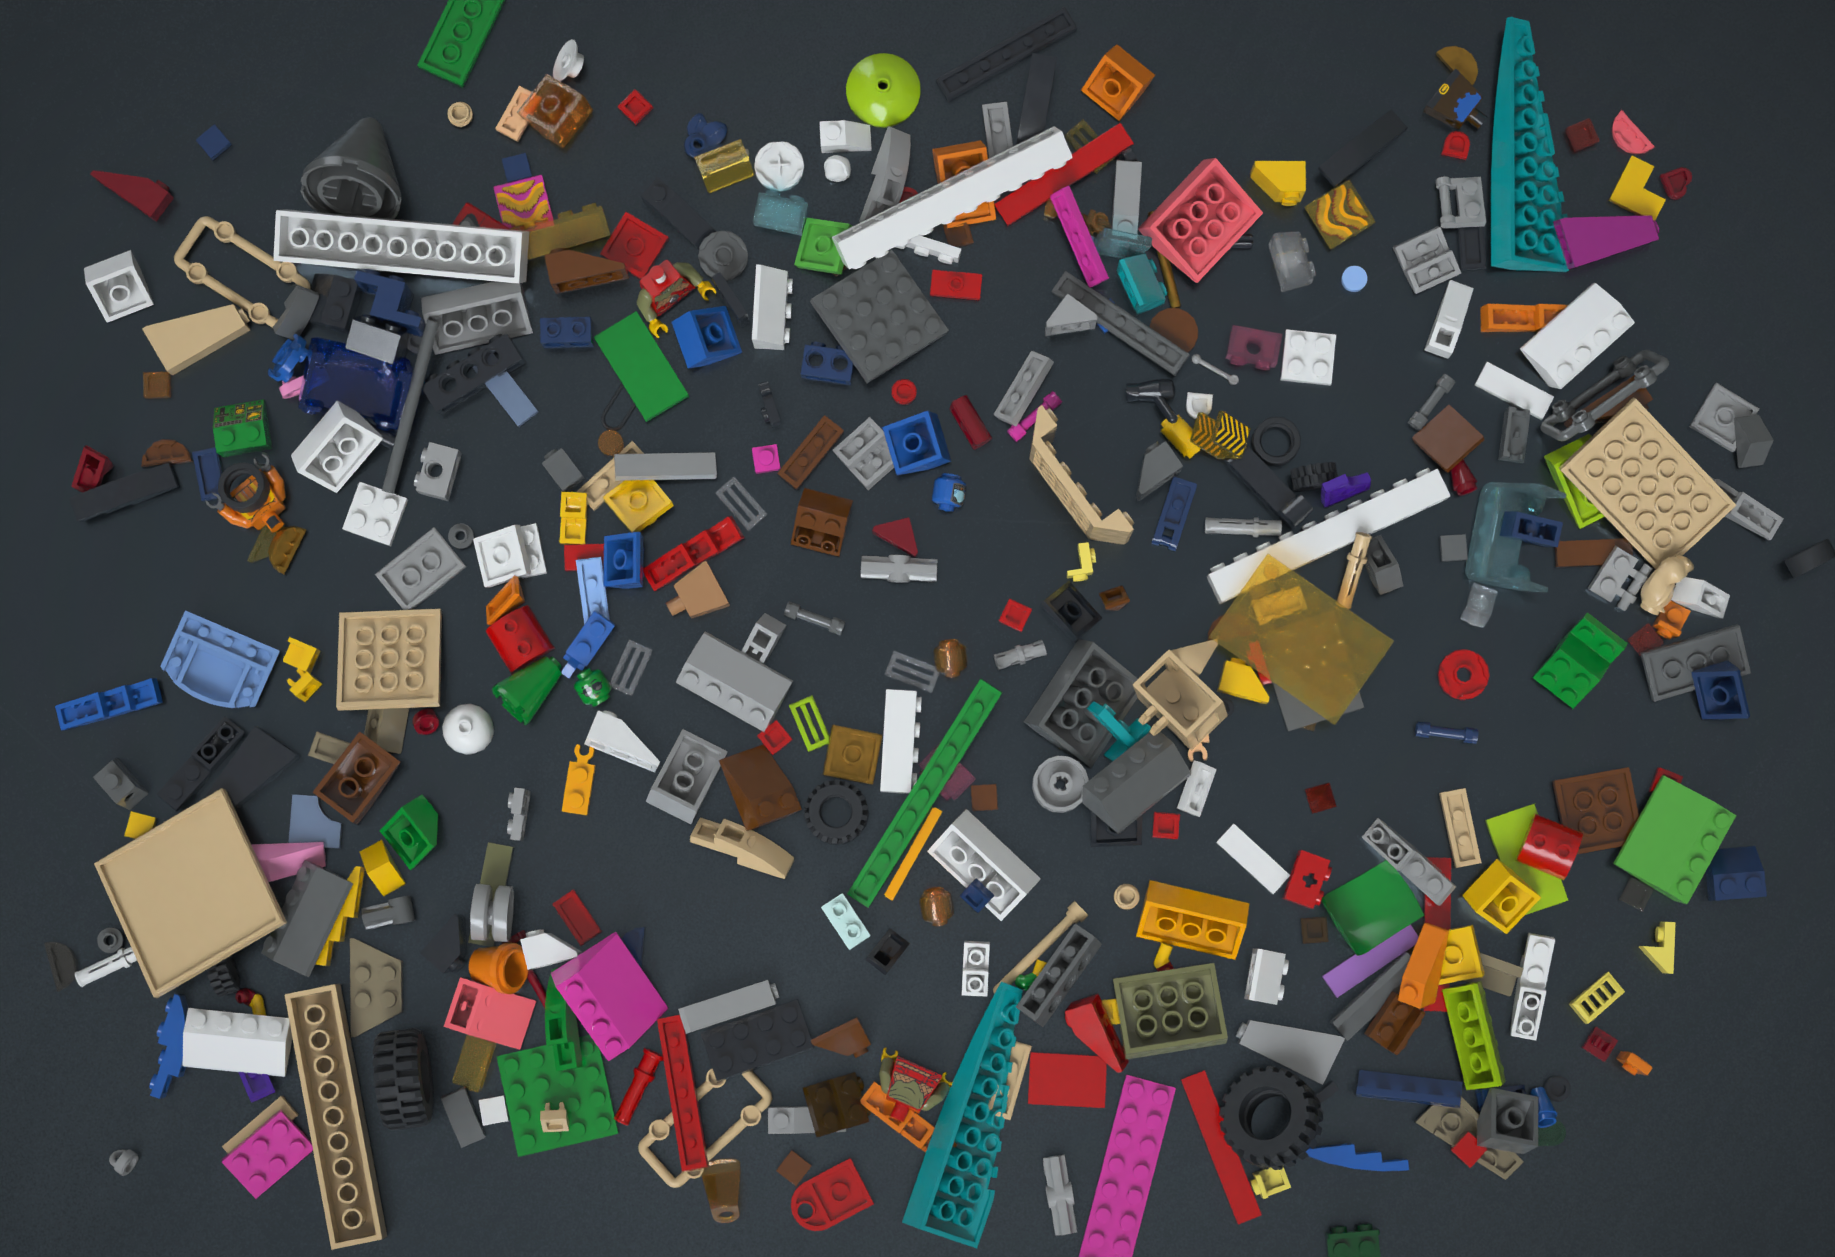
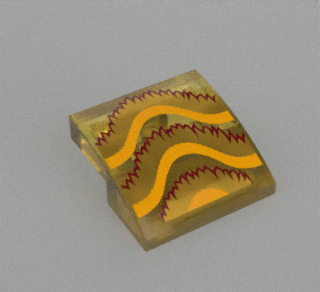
M1350 180L1304 207L1330 249H1334L1350 237L1356 236L1376 223Z

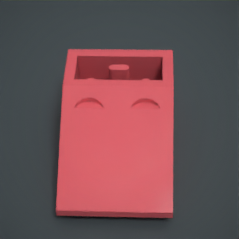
M460 977L444 1027L521 1050L537 1001L517 994H501L490 986L466 977Z

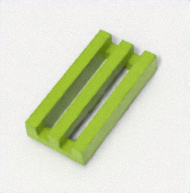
M812 695L789 705L808 752L829 743L830 736ZM810 702L824 735V740L820 741L806 708V703ZM799 706L816 742L812 745L797 713L796 708Z

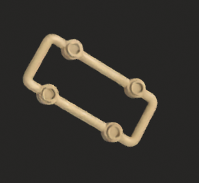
M208 216L199 218L174 255L175 264L186 272L187 278L192 283H204L247 311L253 322L257 324L266 323L273 328L278 319L270 315L269 309L264 304L251 303L208 275L207 269L202 264H191L184 259L206 226L209 227L221 242L234 243L276 270L277 276L285 283L294 282L299 286L310 289L309 281L298 273L297 267L293 263L274 261V257L236 234V230L231 223L226 221L218 222Z
M713 1069L707 1072L706 1081L696 1089L698 1101L712 1088H719L726 1083V1080L717 1083ZM753 1071L742 1075L762 1096V1099L755 1105H748L743 1108L740 1115L741 1118L706 1149L708 1162L744 1128L758 1124L761 1120V1113L772 1102V1093ZM671 1112L663 1120L658 1119L651 1123L649 1133L639 1142L638 1149L641 1156L667 1185L678 1188L684 1185L690 1178L700 1177L704 1172V1168L681 1172L675 1178L648 1148L655 1140H663L669 1135L670 1127L674 1124Z

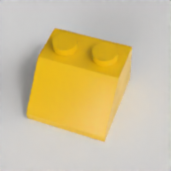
M1255 161L1250 172V178L1275 202H1282L1284 206H1294L1297 202H1301L1306 191V161Z
M1498 859L1462 895L1476 913L1505 934L1541 899V896Z

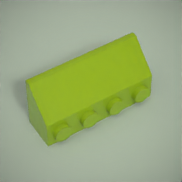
M1482 982L1465 983L1442 989L1466 1090L1502 1086L1506 1082L1504 1068L1501 1064L1498 1044L1495 1039L1491 1023L1492 1019L1489 1014Z

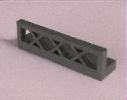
M1407 952L1397 957L1330 1021V1024L1346 1041L1350 1040L1379 1012L1392 991L1397 994L1400 992L1402 977L1411 957Z

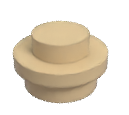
M456 102L448 109V119L454 126L464 127L473 118L472 109L465 102Z
M1131 884L1120 885L1115 890L1114 901L1122 909H1131L1139 902V892Z

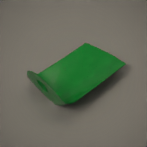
M1387 860L1326 894L1321 900L1339 933L1357 956L1369 952L1424 916L1410 887Z

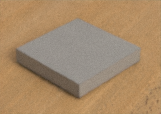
M1715 383L1689 427L1730 452H1734L1736 449L1734 418L1756 415L1759 408Z

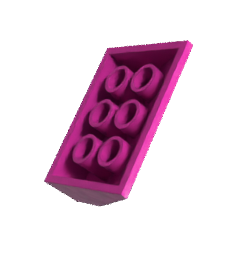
M614 932L551 972L556 988L608 1061L629 1049L668 1009V1006L617 932Z

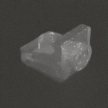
M1474 583L1460 619L1473 626L1485 627L1491 616L1498 591Z

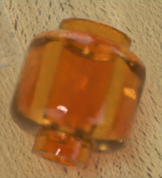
M958 639L939 641V645L933 650L936 670L940 673H945V677L960 676V671L968 666L965 645L959 643Z
M932 887L924 890V894L919 899L923 920L932 923L933 926L947 924V919L951 918L955 912L951 893L944 890L943 887Z

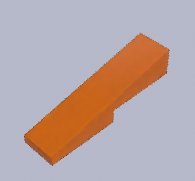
M1486 304L1480 307L1481 332H1539L1568 305Z

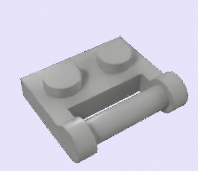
M1439 177L1436 179V188L1439 190L1442 217L1440 218L1442 228L1485 226L1486 216L1481 177ZM1453 189L1456 191L1457 217L1452 215L1449 190Z

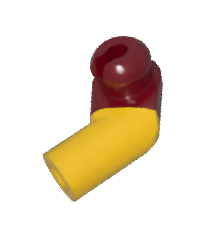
M1161 942L1154 960V967L1157 972L1174 969L1169 960L1173 946Z
M243 988L237 991L235 998L238 1003L251 1007L253 1015L266 1016L264 1000L261 994L250 988Z

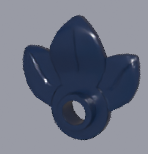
M702 113L692 117L687 125L688 137L684 142L686 153L693 158L704 156L710 160L724 157L728 151L721 142L727 133L726 124L718 121L707 124ZM693 142H699L701 148H695Z

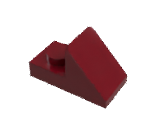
M86 445L83 448L71 487L83 493L101 486L104 475L113 468V463L107 456Z

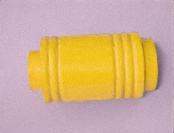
M1179 414L1177 415L1178 420L1174 424L1169 423L1165 419L1161 423L1164 428L1160 432L1165 435L1184 457L1192 458L1201 449L1192 443L1194 430Z

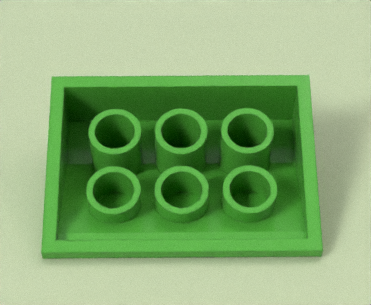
M1662 775L1613 864L1671 900L1688 904L1736 815L1716 802Z

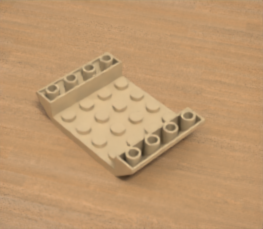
M1041 405L1037 410L1029 459L1088 539L1122 545L1126 544L1134 530L1132 518L1126 511L1122 513L1117 509L1101 520V511L1095 503L1090 505L1086 500L1085 496L1087 493L1079 482L1075 484L1070 476L1072 473L1063 461L1059 463L1055 458L1056 451L1051 443L1055 438L1056 422L1058 419L1050 408L1045 410Z

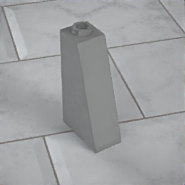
M766 980L678 1010L687 1034L777 1004L776 999L780 998L776 984H770V980Z
M1248 1020L1246 1024L1242 1022L1236 1034V1037H1239L1237 1043L1322 1085L1345 1038L1337 1035Z

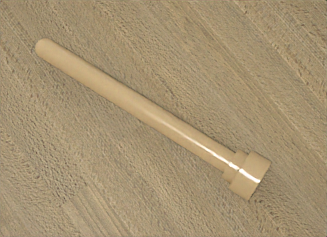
M1074 901L1068 907L1067 916L993 988V993L995 994L1001 982L1011 985L1017 976L1026 971L1073 923L1083 922L1089 915Z

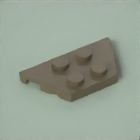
M350 938L351 1037H357L403 1012V961L356 938Z

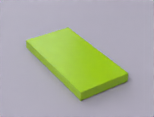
M1535 804L1485 820L1498 859L1512 869L1541 896V899L1525 915L1568 901L1561 879L1515 861L1534 813L1538 815Z

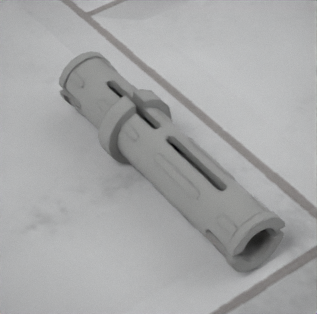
M1259 517L1247 520L1205 518V534L1253 535V537H1258V535L1281 536L1282 520H1259Z

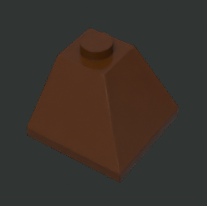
M859 1017L811 1040L814 1046L846 1056L853 1054L855 1058L869 1052L867 1047L871 1045Z

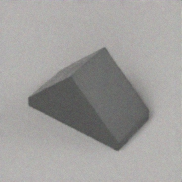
M1759 415L1735 417L1734 426L1738 468L1763 465L1774 441Z

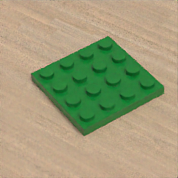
M590 1035L579 1037L583 1064L581 1068L556 1071L553 1046L547 1045L496 1056L518 1157L619 1134L617 1121L614 1120L615 1112L602 1052ZM563 1102L569 1119V1131L543 1132L540 1111H545L546 1103H550L551 1110H559V1104Z

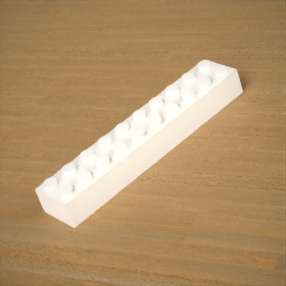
M283 209L276 210L274 261L523 283L526 282L529 231Z

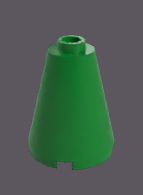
M544 656L492 687V692L496 698L499 696L503 698L502 706L520 723L524 721V724L527 725L562 675L560 671L562 666L554 657L548 658Z

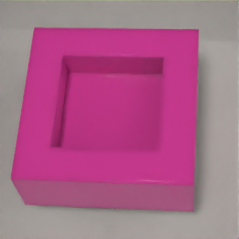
M777 444L752 448L756 474L781 469Z

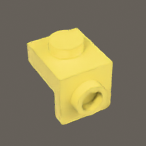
M1089 542L1078 544L1081 569L1069 570L1066 573L1067 578H1073V582L1088 580V575L1093 573L1092 563H1096L1094 548H1089Z
M1269 1167L1268 1170L1262 1169L1252 1173L1254 1180H1251V1185L1255 1195L1260 1194L1263 1199L1291 1188L1284 1167L1282 1170H1274Z

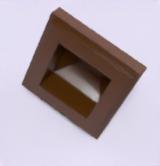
M1123 585L1099 593L1106 610L1119 611L1130 602Z

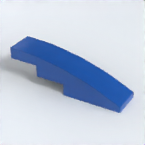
M151 678L132 685H124L105 692L87 695L56 705L55 708L60 729L66 730L163 703L157 678Z
M1353 1143L1315 1146L1314 1149L1310 1147L1306 1151L1309 1157L1353 1169L1372 1171L1409 1170L1408 1160L1405 1158L1382 1161L1380 1151L1355 1153V1145Z

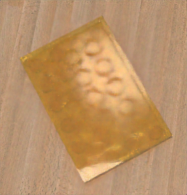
M1269 554L1265 556L1209 636L1334 725H1336L1394 643L1388 636Z

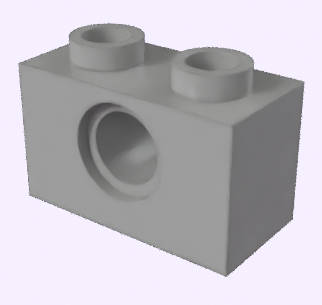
M429 442L428 448H424L422 451V470L417 472L415 476L414 486L417 487L416 491L422 495L449 501L462 453L458 449ZM436 465L442 466V474L438 477H432L431 469Z

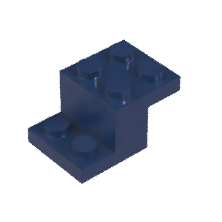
M365 269V272L357 270L354 280L364 293L375 295L370 312L371 317L377 318V322L386 324V322L395 323L401 326V330L407 331L408 334L422 338L426 324L419 317V313L410 310L414 295L404 282V279L394 275H389V278L379 276V272Z

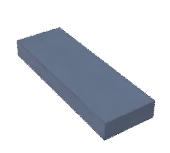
M493 353L487 358L489 365H495L499 361ZM477 366L472 367L478 373ZM508 372L500 377L497 375L485 383L518 427L538 413V410Z

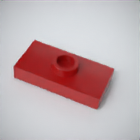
M932 270L930 296L980 300L982 274Z

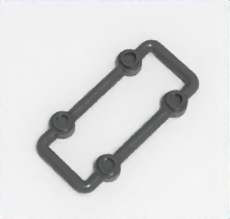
M1642 350L1631 358L1627 356L1619 357L1613 363L1614 370L1570 402H1566V400L1556 402L1552 406L1553 414L1541 423V431L1558 441H1566L1577 433L1589 430L1594 426L1595 420L1638 389L1652 385L1657 380V376L1668 368L1669 360L1651 350ZM1645 360L1656 364L1651 368L1644 365L1636 369V366ZM1634 372L1635 377L1631 383L1592 411L1580 410L1575 413L1576 409L1619 378H1625ZM1571 417L1573 419L1572 425L1564 431L1554 427L1558 422H1564Z

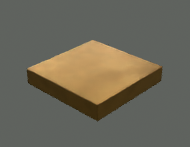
M832 725L822 775L873 785L882 735Z

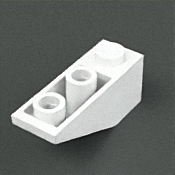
M1449 280L1425 346V351L1447 359L1452 355L1474 288Z

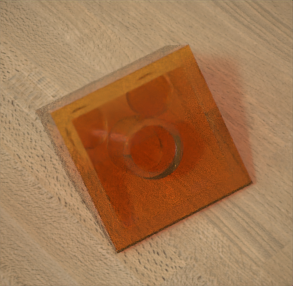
M546 74L517 113L545 138L564 148L593 109L584 95Z

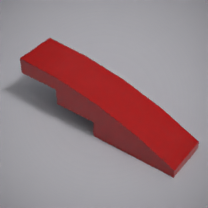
M728 516L712 528L704 530L686 543H681L643 568V573L652 589L656 591L695 569L701 563L710 560L745 537L733 517Z

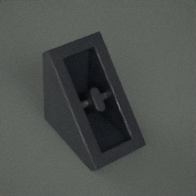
M889 929L865 960L886 975L910 943L892 929Z

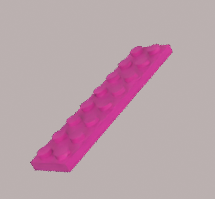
M1126 1074L1078 1257L1133 1256L1176 1090L1175 1087Z

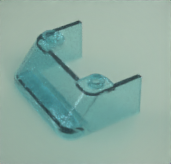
M1487 483L1481 490L1465 569L1468 579L1478 583L1517 591L1547 593L1548 587L1530 581V571L1527 567L1517 565L1522 541L1499 535L1505 511L1538 516L1544 509L1546 498L1566 499V493L1543 484Z

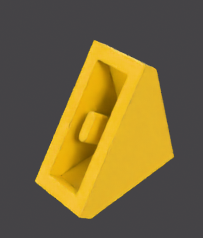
M383 840L360 851L368 876L383 896L406 885Z

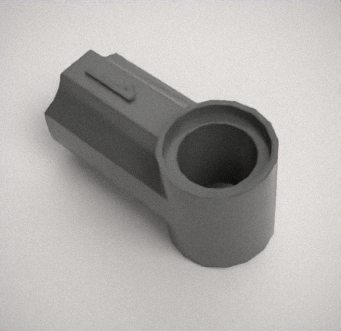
M410 895L390 899L387 903L361 908L366 930L390 924L399 925L415 921Z

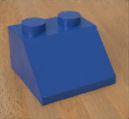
M726 306L692 310L672 321L687 368L707 366L742 353Z
M925 411L882 427L896 475L929 470L951 462L936 413Z
M641 532L604 536L603 587L623 589L643 587L644 537Z

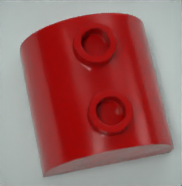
M529 605L510 612L489 626L485 631L511 675L555 649Z
M1534 813L1515 861L1565 880L1579 850L1583 833Z

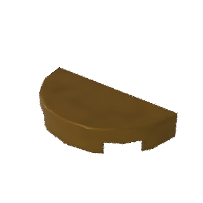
M1457 46L1444 47L1436 52V55L1451 72L1457 69L1473 86L1477 78L1478 68L1477 62L1471 53Z
M297 526L285 527L272 539L269 547V560L273 568L279 573L285 574L306 529Z

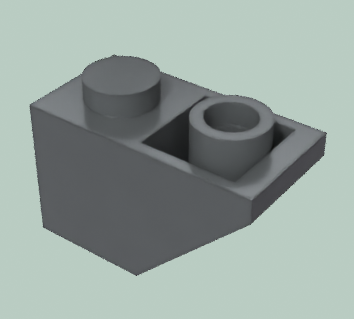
M562 448L558 451L553 449L545 455V461L542 462V465L563 492H569L585 480L584 476Z

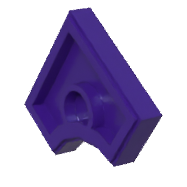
M1368 472L1353 477L1343 474L1323 483L1321 502L1324 508L1369 490L1371 478Z

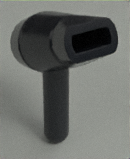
M1156 379L1138 384H1126L1127 402L1139 400L1155 402L1169 423L1174 424L1177 422V415L1167 403V401L1173 400L1176 389L1172 380Z

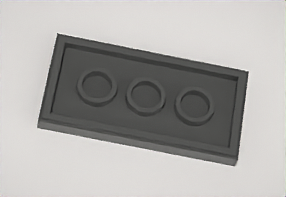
M1738 624L1640 652L1651 699L1654 702L1695 690L1691 672L1727 660L1740 669L1741 676L1751 674L1740 625Z

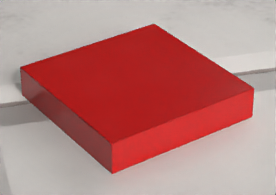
M625 212L600 255L605 259L624 263L627 272L642 279L649 273L668 242L669 237Z

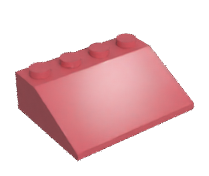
M1216 158L1202 160L1143 222L1138 230L1157 251L1195 283H1198L1263 212Z

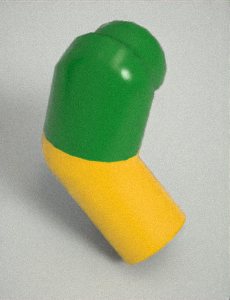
M1037 959L1032 973L1025 976L1022 974L1017 976L1015 979L1016 986L1023 991H1027L1047 962Z

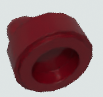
M425 708L417 712L412 719L413 726L419 734H430L439 726V720L432 708Z

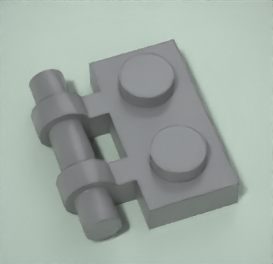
M1615 545L1588 589L1609 602H1612L1616 594L1622 598L1617 607L1626 611L1630 603L1633 604L1637 599L1635 595L1647 581L1648 575L1653 568L1644 563L1640 571L1635 570L1634 566L1638 559ZM1628 575H1630L1634 580L1626 591L1621 586Z

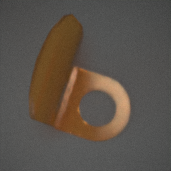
M736 1159L709 1161V1167L704 1168L701 1176L713 1219L720 1223L733 1222L740 1216L738 1208L740 1161ZM726 1211L733 1213L732 1216L727 1218L719 1216L720 1213Z

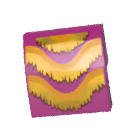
M542 174L494 186L502 223L510 228L509 230L531 232L555 226Z

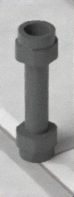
M1446 374L1441 376L1435 384L1437 386L1419 412L1415 411L1409 419L1408 423L1418 431L1422 429L1428 421L1427 416L1444 393H1448L1451 390L1455 381Z
M788 601L784 616L794 620L796 618L806 620L828 628L829 632L841 636L846 621L833 617V619L800 608L801 605Z

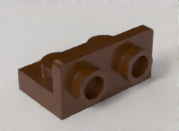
M1392 991L1364 1034L1386 1050L1398 1055L1406 1047L1415 1029L1420 1026L1425 1012L1398 1001L1399 994Z

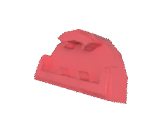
M1621 110L1615 117L1612 125V135L1617 146L1625 152L1635 155L1644 154L1652 150L1655 146Z

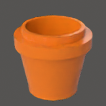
M507 942L500 946L476 949L469 960V974L472 980L490 986L501 994L510 995L516 993L522 987L528 975L522 946L517 943Z

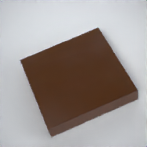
M1448 405L1417 432L1412 439L1448 473L1484 441V436L1453 407Z

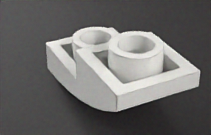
M964 941L962 995L987 996L990 942Z

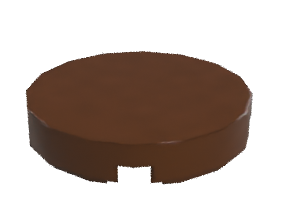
M1167 308L1160 311L1152 319L1149 326L1187 353L1194 348L1198 338V327L1194 318L1188 312L1179 308Z

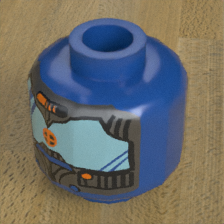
M943 473L942 477L935 479L932 501L939 504L940 510L953 512L954 507H961L963 505L966 483L961 480V476Z

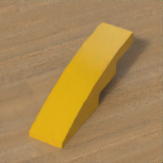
M355 866L347 880L353 883L352 888L317 959L316 965L330 966L334 941L344 942L347 918H358L365 867Z

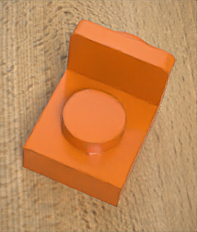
M1670 601L1664 607L1665 613H1659L1652 627L1658 629L1657 633L1666 639H1671V637L1675 639L1681 635L1682 632L1680 630L1691 611Z

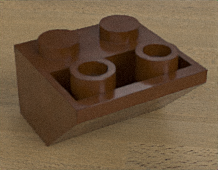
M804 488L797 508L791 545L839 557L853 500Z

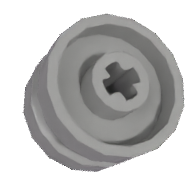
M1055 756L1045 760L1038 767L1033 776L1032 790L1035 799L1043 808L1051 812L1064 813L1075 809L1082 803L1083 785L1089 779L1086 770L1078 761L1068 756ZM1058 780H1062L1065 783L1063 789L1056 788L1055 784Z
M476 884L470 912L472 940L486 941L492 925L494 941L509 942L514 912V889L512 886H498L493 901L491 886Z

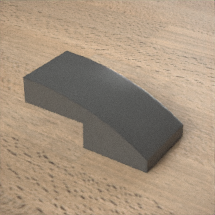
M297 285L284 302L286 310L273 326L275 334L295 340L294 334L300 336L315 309L319 293Z
M465 1087L441 1096L445 1111L461 1148L485 1138V1132L478 1120L475 1107Z

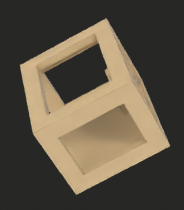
M1170 650L1163 654L1133 684L1138 699L1148 708L1138 721L1144 725L1155 715L1159 721L1151 727L1150 733L1155 736L1166 726L1191 751L1228 716L1224 702ZM1165 664L1166 669L1146 688L1144 683Z

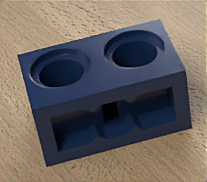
M591 317L540 318L541 344L544 348L594 347V322Z
M811 342V345H805L801 378L851 385L854 364L840 345H837L836 349L826 348V344L820 342ZM814 355H819L823 358V362L819 366H812L809 363L810 358ZM838 359H845L848 362V366L843 370H838L834 367V363Z

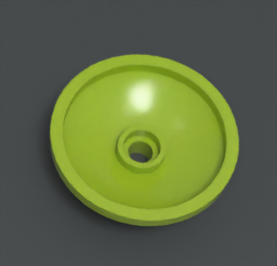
M879 53L864 58L852 69L846 84L847 101L853 113L861 121L875 127H892L904 122L913 114L920 99V81L917 73L907 61L893 54ZM882 82L888 85L884 90L878 87Z

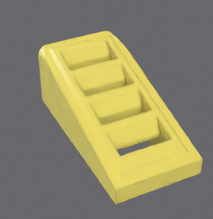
M1607 972L1573 999L1569 1005L1585 1024H1589L1625 991L1613 976ZM1606 981L1615 991L1612 995L1603 985ZM1598 988H1600L1601 991L1607 997L1605 1001L1596 992ZM1591 994L1599 1002V1006L1596 1007L1590 1000L1589 996ZM1583 1001L1592 1009L1590 1013L1581 1004Z

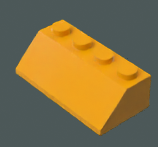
M1150 880L1136 937L1236 960L1247 925L1249 903Z

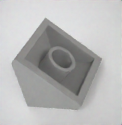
M1067 294L1047 320L1045 336L1095 329L1097 314Z

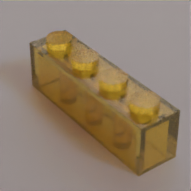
M596 203L583 206V212L573 214L572 210L559 213V219L549 221L548 217L533 221L535 225L533 227L525 229L523 224L509 228L510 230L529 231L528 260L550 254V251L556 248L567 249L611 236L603 206L597 207Z

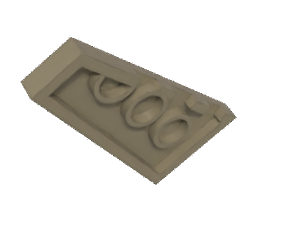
M1461 1096L1460 1108L1430 1105L1414 1122L1451 1146H1454L1467 1131L1477 1139V1120L1479 1114ZM1487 1148L1488 1150L1477 1160L1479 1164L1505 1180L1523 1163V1160L1516 1153Z

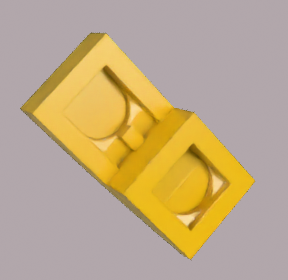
M562 492L560 544H586L587 493Z

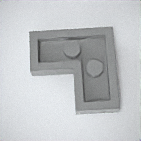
M514 788V793L509 794L508 808H511V813L514 814L513 819H509L507 834H511V840H524L531 791L526 789Z

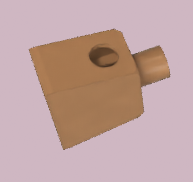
M707 561L701 563L674 585L679 596L666 602L672 616L686 609L691 619L730 606Z

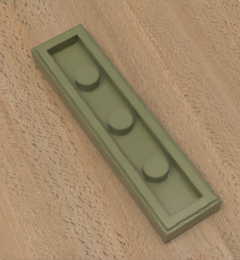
M488 842L480 884L491 886L494 901L498 886H507L514 847ZM492 925L486 941L472 940L470 931L468 943L495 947V941L492 937Z

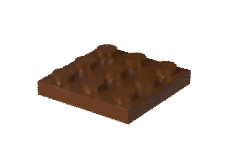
M1629 767L1553 781L1561 824L1583 833L1577 854L1624 845L1639 818Z

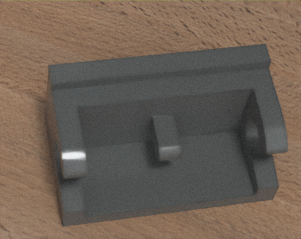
M1510 406L1505 410L1498 460L1524 463L1530 410L1518 411L1516 407Z

